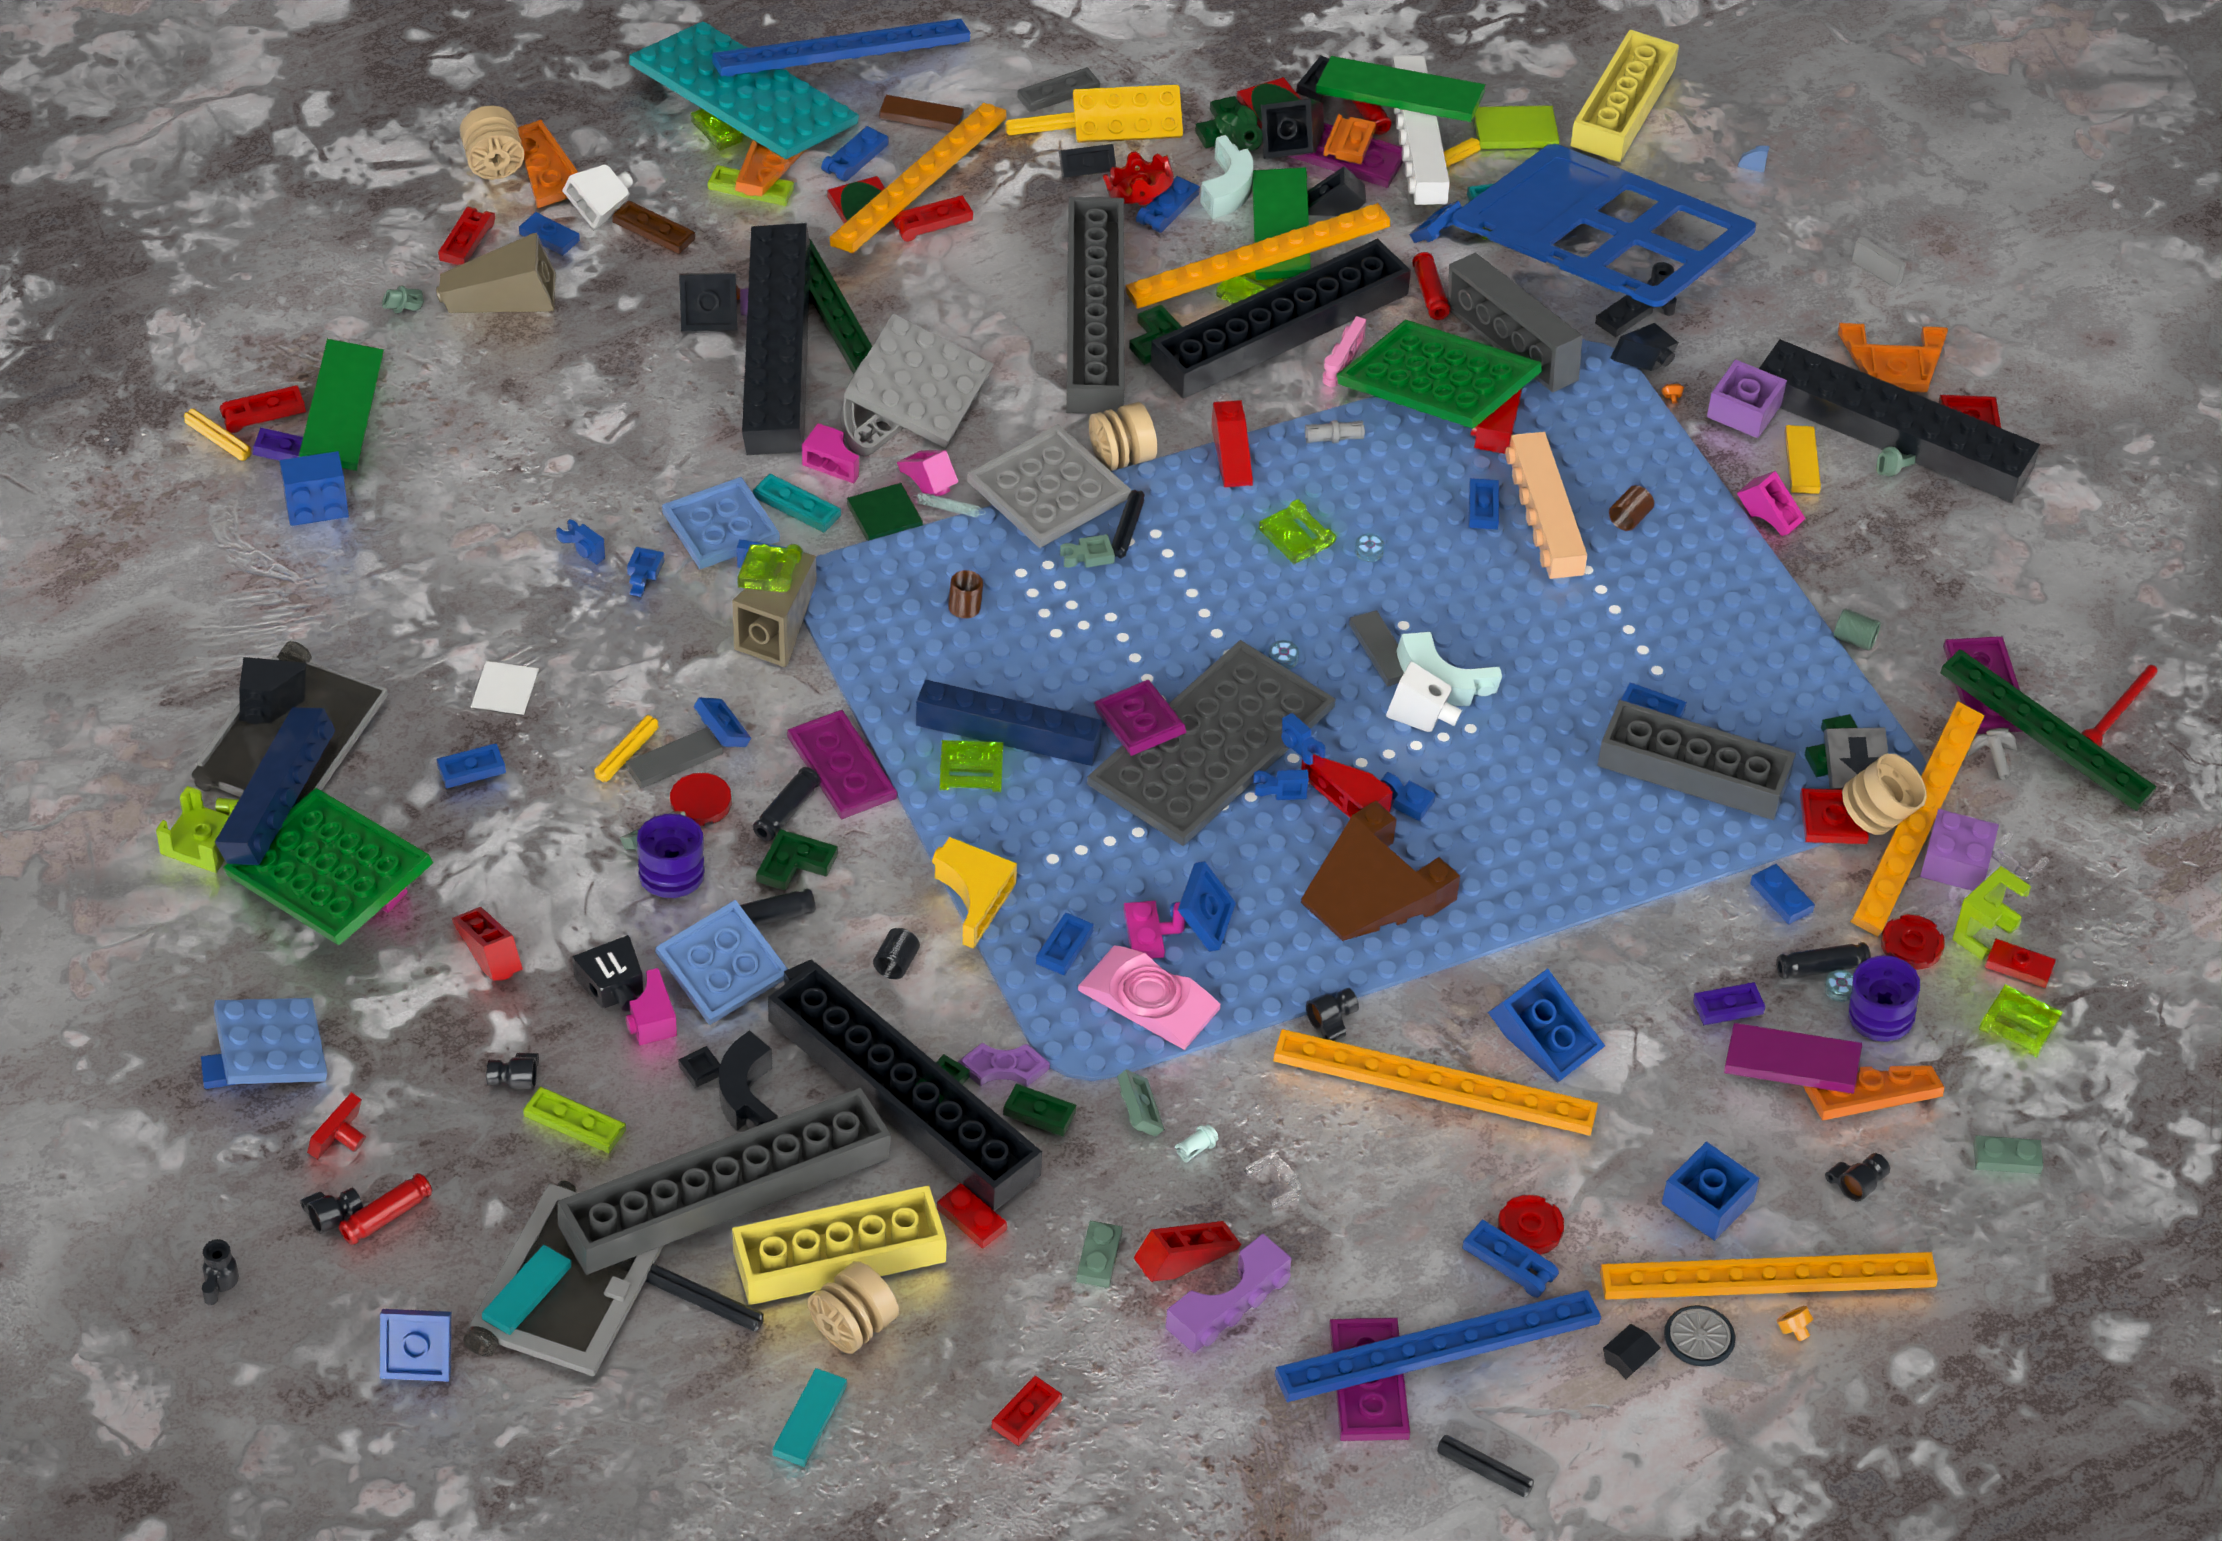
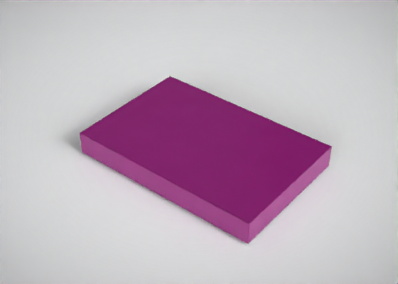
M1150 680L1143 681L1094 702L1097 713L1130 756L1186 733L1185 724Z

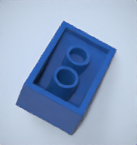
M1548 968L1488 1012L1505 1037L1557 1083L1605 1047L1599 1036Z

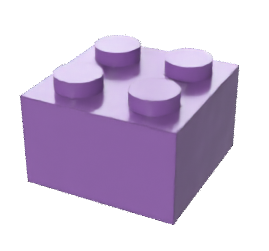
M1735 359L1711 393L1707 417L1759 438L1782 405L1787 380Z
M1938 809L1920 877L1974 891L1985 881L1999 824Z

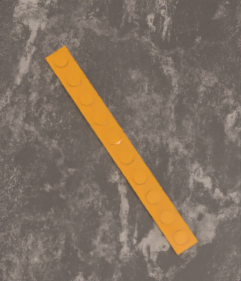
M986 103L980 105L829 237L830 246L850 253L858 250L1006 120V109Z
M1379 203L1368 205L1340 216L1319 221L1303 228L1291 230L1290 232L1266 238L1265 240L1242 246L1232 251L1140 279L1126 285V294L1135 307L1139 309L1390 227V217Z
M1959 701L1953 707L1921 774L1927 794L1925 804L1896 826L1850 921L1854 925L1876 937L1883 931L1935 821L1937 811L1941 808L1985 715Z
M1281 1029L1274 1052V1062L1591 1136L1598 1107L1597 1102L1285 1029Z
M1932 1252L1601 1264L1600 1268L1605 1300L1936 1287L1938 1281Z

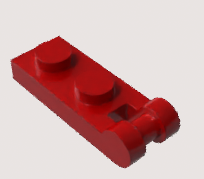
M961 195L901 211L892 219V223L896 229H899L901 238L909 242L915 239L917 235L972 221L973 211L964 196Z
M466 207L438 252L439 260L456 265L468 262L487 230L493 227L495 213L489 211L482 213L478 212L476 208Z
M298 385L226 401L221 404L219 409L222 417L225 419L226 429L230 433H237L245 426L306 412L305 403Z

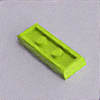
M716 165L708 180L709 190L786 206L794 190V182L778 179L762 197L746 195L735 191L736 180L740 170Z
M541 1086L523 1109L524 1117L608 1154L626 1131V1123Z

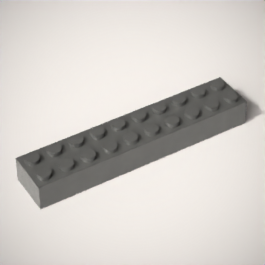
M1069 197L1066 413L1095 414L1098 412L1104 413V411L1112 409L1117 414L1118 408L1124 406L1125 391L1124 198Z
M858 1088L559 1200L558 1227L585 1274L588 1275L888 1160L891 1134L863 1090Z

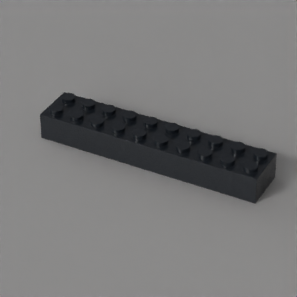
M807 223L751 226L742 435L746 455L802 452L805 435L811 252Z
M1377 238L1153 340L1150 366L1184 399L1354 320L1356 316L1361 317L1408 295L1411 269Z
M1779 339L1759 367L1760 370L1787 380L1781 409L1881 450L1891 446L1898 449L1902 454L1916 455V464L2011 503L2034 469L2040 448L2039 443Z
M816 962L768 996V1021L850 1091L861 1088L878 1115L958 1183H962L993 1211L999 1209L1041 1176L1042 1151ZM921 1078H923V1079L926 1081V1082H921V1083H919V1084L916 1085V1083H917ZM939 1094H941L942 1096L945 1097V1098L940 1102V1104H939Z

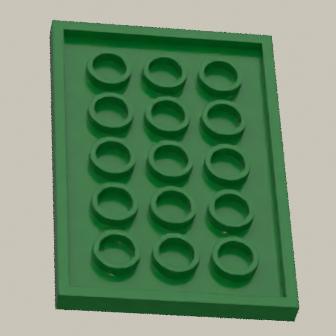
M1405 319L1339 372L1337 380L1339 385L1474 429L1541 373L1542 370L1541 362Z
M315 788L290 810L260 865L226 864L223 869L228 877L335 944L341 945L433 864V861L428 853Z

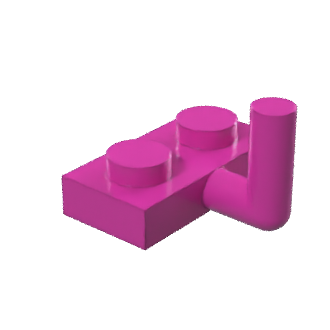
M1156 901L1124 903V916L1130 949L1146 953L1151 959L1164 958L1165 949L1162 935L1180 934L1185 929V919L1178 911L1180 902L1174 905L1173 921L1160 923Z

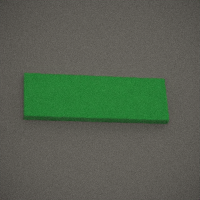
M1331 56L1316 85V93L1472 122L1485 93L1486 84Z
M1306 167L1253 170L1254 242L1256 243L1266 238H1272L1291 230L1309 226ZM1310 253L1256 270V280L1287 279L1311 269Z
M327 338L299 457L339 451L342 468L357 471L384 349Z

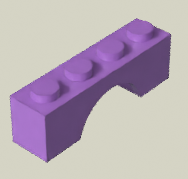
M1261 1234L1239 1252L1237 1268L1241 1278L1239 1284L1232 1290L1218 1295H1206L1193 1290L1189 1291L1167 1309L1166 1329L1193 1353H1196L1203 1346H1210L1217 1339L1220 1332L1228 1326H1235L1245 1312L1252 1307L1257 1308L1271 1291L1275 1288H1282L1288 1282L1291 1276L1292 1258L1267 1236Z

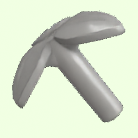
M2008 728L1992 729L1986 732L1988 735L1977 736L1972 741L1967 752V756H1970L1984 746L1989 747L1998 777L2001 780L2011 776L2003 748L2017 749L2016 738L2008 732Z

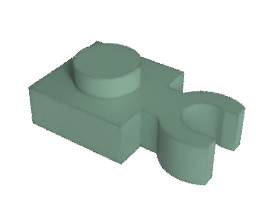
M1108 534L1080 538L1079 545L1071 543L1060 545V556H1064V567L1067 568L1074 567L1079 562H1084L1087 568L1112 564L1115 560V554Z

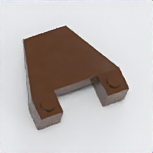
M1376 800L1352 815L1301 898V903L1342 941L1379 931L1380 926L1395 922L1396 925L1407 923L1408 918L1423 915L1424 918L1432 916L1457 900L1460 875L1440 857L1415 871L1388 847L1394 842L1397 819Z

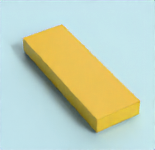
M1786 425L1784 433L1791 493L1819 494L1821 483L1814 426Z

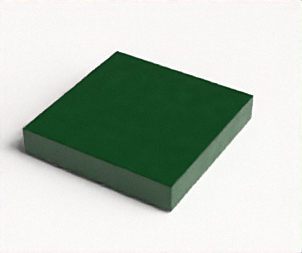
M902 483L847 498V506L867 541L923 525V520Z

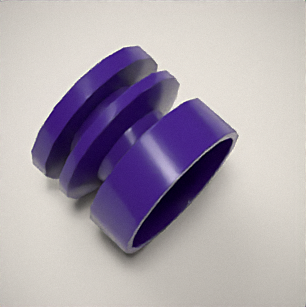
M664 814L646 821L638 830V875L642 887L649 893L662 898H678L697 890L703 882L705 873L703 856L704 837L700 825L693 819L680 814Z
M1881 955L1872 957L1859 964L1853 974L1848 1017L1853 1028L1864 1037L1883 1042L1897 1040L1908 1034L1915 1024L1920 993V978L1916 970L1906 961L1892 956Z

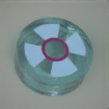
M1363 534L1355 542V554L1363 561H1377L1384 554L1385 543L1378 535Z
M1277 641L1270 646L1268 657L1283 667L1291 669L1298 663L1299 649L1290 641Z
M1845 970L1830 972L1824 985L1826 994L1836 1001H1849L1852 991L1853 974Z

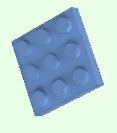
M742 477L662 504L663 515L699 569L737 557L739 539L764 544H773L780 541L779 531Z
M736 900L656 946L655 949L657 956L709 1025L783 982L784 971L788 970Z
M312 998L215 1000L213 1010L227 1084L326 1081L327 1068Z

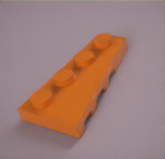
M542 120L518 127L519 136L524 148V163L537 209L568 199L562 190L569 176L579 173Z
M752 140L736 180L735 191L749 196L756 195L762 197L806 150L788 159H784L755 140Z
M1890 1066L1888 1071H1878L1872 1067H1859L1854 1094L1803 1086L1822 1121L1943 1097L1944 1085L1932 1066Z

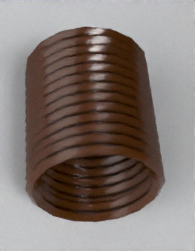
M1637 485L1631 486L1609 508V517L1617 528L1631 531L1654 508V499L1645 488Z
M962 570L952 576L948 607L950 612L956 617L972 618L980 612L983 579L979 574L970 570Z

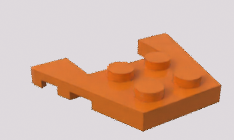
M1839 323L1838 335L1860 372L1910 392H1928L1946 340L1947 327L1923 326L1921 331L1922 346L1867 344L1864 324Z

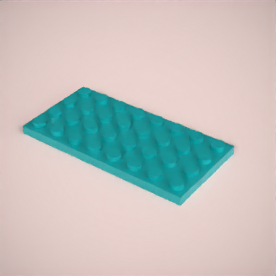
M703 21L629 55V64L784 159H788L858 124L859 114L810 86L807 82L790 74L785 69L720 76L712 63V53L748 47L743 46L730 36L723 34Z

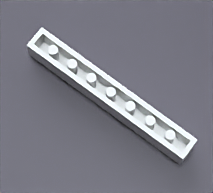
M1393 56L1392 67L1428 74L1425 56ZM1393 108V113L1396 114V129L1399 130V145H1402V161H1406L1405 177L1408 178V193L1413 194L1415 205L1447 204L1450 182L1437 116Z

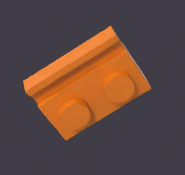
M1338 114L1324 147V156L1328 157V154L1336 155L1335 159L1362 164L1374 135L1376 122L1354 117L1345 119L1342 118L1341 114Z

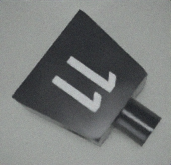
M629 935L572 956L575 979L601 1008H608L619 1004L622 1011L630 1012L629 1001L636 1000L637 996L641 995L644 990L642 971Z

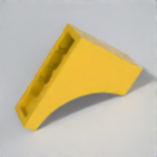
M949 837L943 847L939 846L933 855L932 864L935 865V879L950 886L963 900L968 915L963 923L962 944L974 949L1016 885L1017 863Z

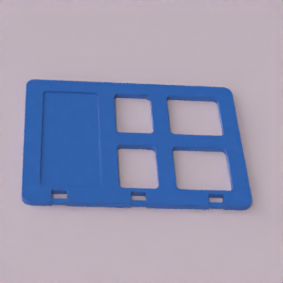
M1549 144L1456 211L1453 214L1452 220L1456 227L1487 237L1490 241L1544 263L1548 262L1558 266L1561 270L1615 292L1629 295L1632 299L1652 307L1664 306L1751 237L1756 230L1755 222L1559 144ZM1625 190H1630L1658 201V203L1630 223L1598 211ZM1678 211H1684L1728 229L1700 251L1651 232ZM1580 224H1586L1614 235L1587 257H1580L1553 246V244ZM1635 245L1684 264L1657 286L1648 285L1606 267Z

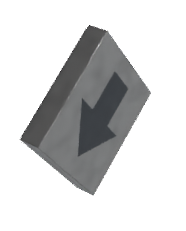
M1885 727L1826 729L1824 731L1830 789L1843 790L1845 783L1863 770H1866L1869 765L1881 756L1888 754Z

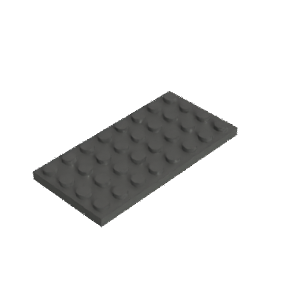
M1240 640L1169 703L1170 707L1185 724V734L1132 756L1122 745L1087 776V785L1184 846L1253 783L1254 772L1266 771L1290 749L1284 744L1281 737L1283 717L1293 713L1311 729L1335 707L1336 699Z

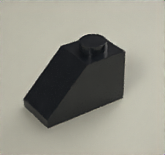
M1342 167L1307 191L1308 215L1340 216L1341 214L1358 210L1366 203L1365 184L1346 167Z
M1652 323L1620 336L1610 358L1615 362L1653 371L1660 367H1666L1675 358L1674 352L1679 342L1659 325Z

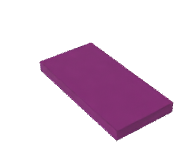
M1324 123V132L1316 153L1288 156L1334 172L1342 167H1346L1358 179L1385 188L1389 187L1404 162L1402 161V147L1375 138L1371 139L1362 164L1335 159L1336 155L1328 154V157L1324 156V147L1333 128V125Z
M2003 636L1945 639L1943 648L1947 660L1961 649L2020 690ZM1955 684L1960 702L1985 715L1976 734H1987V731L1997 728H2008V732H2023Z
M843 710L787 730L788 739L805 765L814 769L819 774L821 781L819 786L841 820L897 799V791Z
M1734 1023L1724 1073L1854 1094L1862 1043Z
M1398 1318L1330 1319L1329 1323L1332 1353L1399 1337ZM1404 1373L1335 1390L1340 1441L1409 1440L1410 1427Z

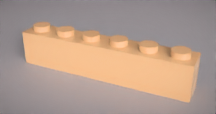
M1536 432L1511 435L1510 447H1506L1505 451L1507 464L1512 465L1513 482L1519 486V499L1521 505L1526 507L1527 524L1533 527L1534 545L1540 548L1541 566L1543 568L1546 567L1550 579L1583 576L1587 552L1546 433Z

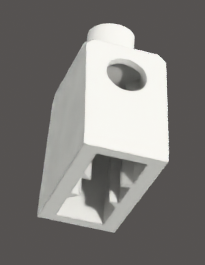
M604 164L570 175L562 191L592 229L596 230L625 204L629 196L627 188L633 185V180L628 172L624 171L616 175L608 165Z
M1411 661L1399 681L1386 717L1426 732H1431L1438 719L1455 726L1462 710L1447 703L1452 690L1449 684Z

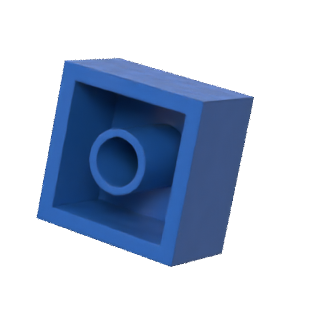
M339 451L279 460L290 526L349 517Z
M1706 1141L1666 1181L1662 1204L1715 1241L1754 1202L1760 1178Z

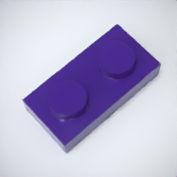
M260 427L253 446V455L278 461L299 457L303 437Z
M1755 982L1694 993L1693 1003L1703 1026L1763 1015L1765 1011V1004Z

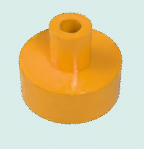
M1801 1306L1779 1317L1777 1323L1783 1334L1794 1332L1797 1340L1802 1341L1810 1336L1806 1325L1813 1320V1317L1807 1306Z

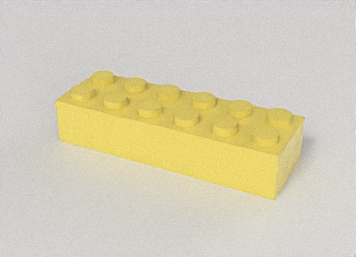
M1629 30L1576 117L1570 146L1621 162L1675 70L1679 45Z
M929 1185L732 1228L733 1252L749 1305L820 1290L827 1282H834L836 1275L852 1262H862L870 1266L880 1276L946 1262L947 1239Z

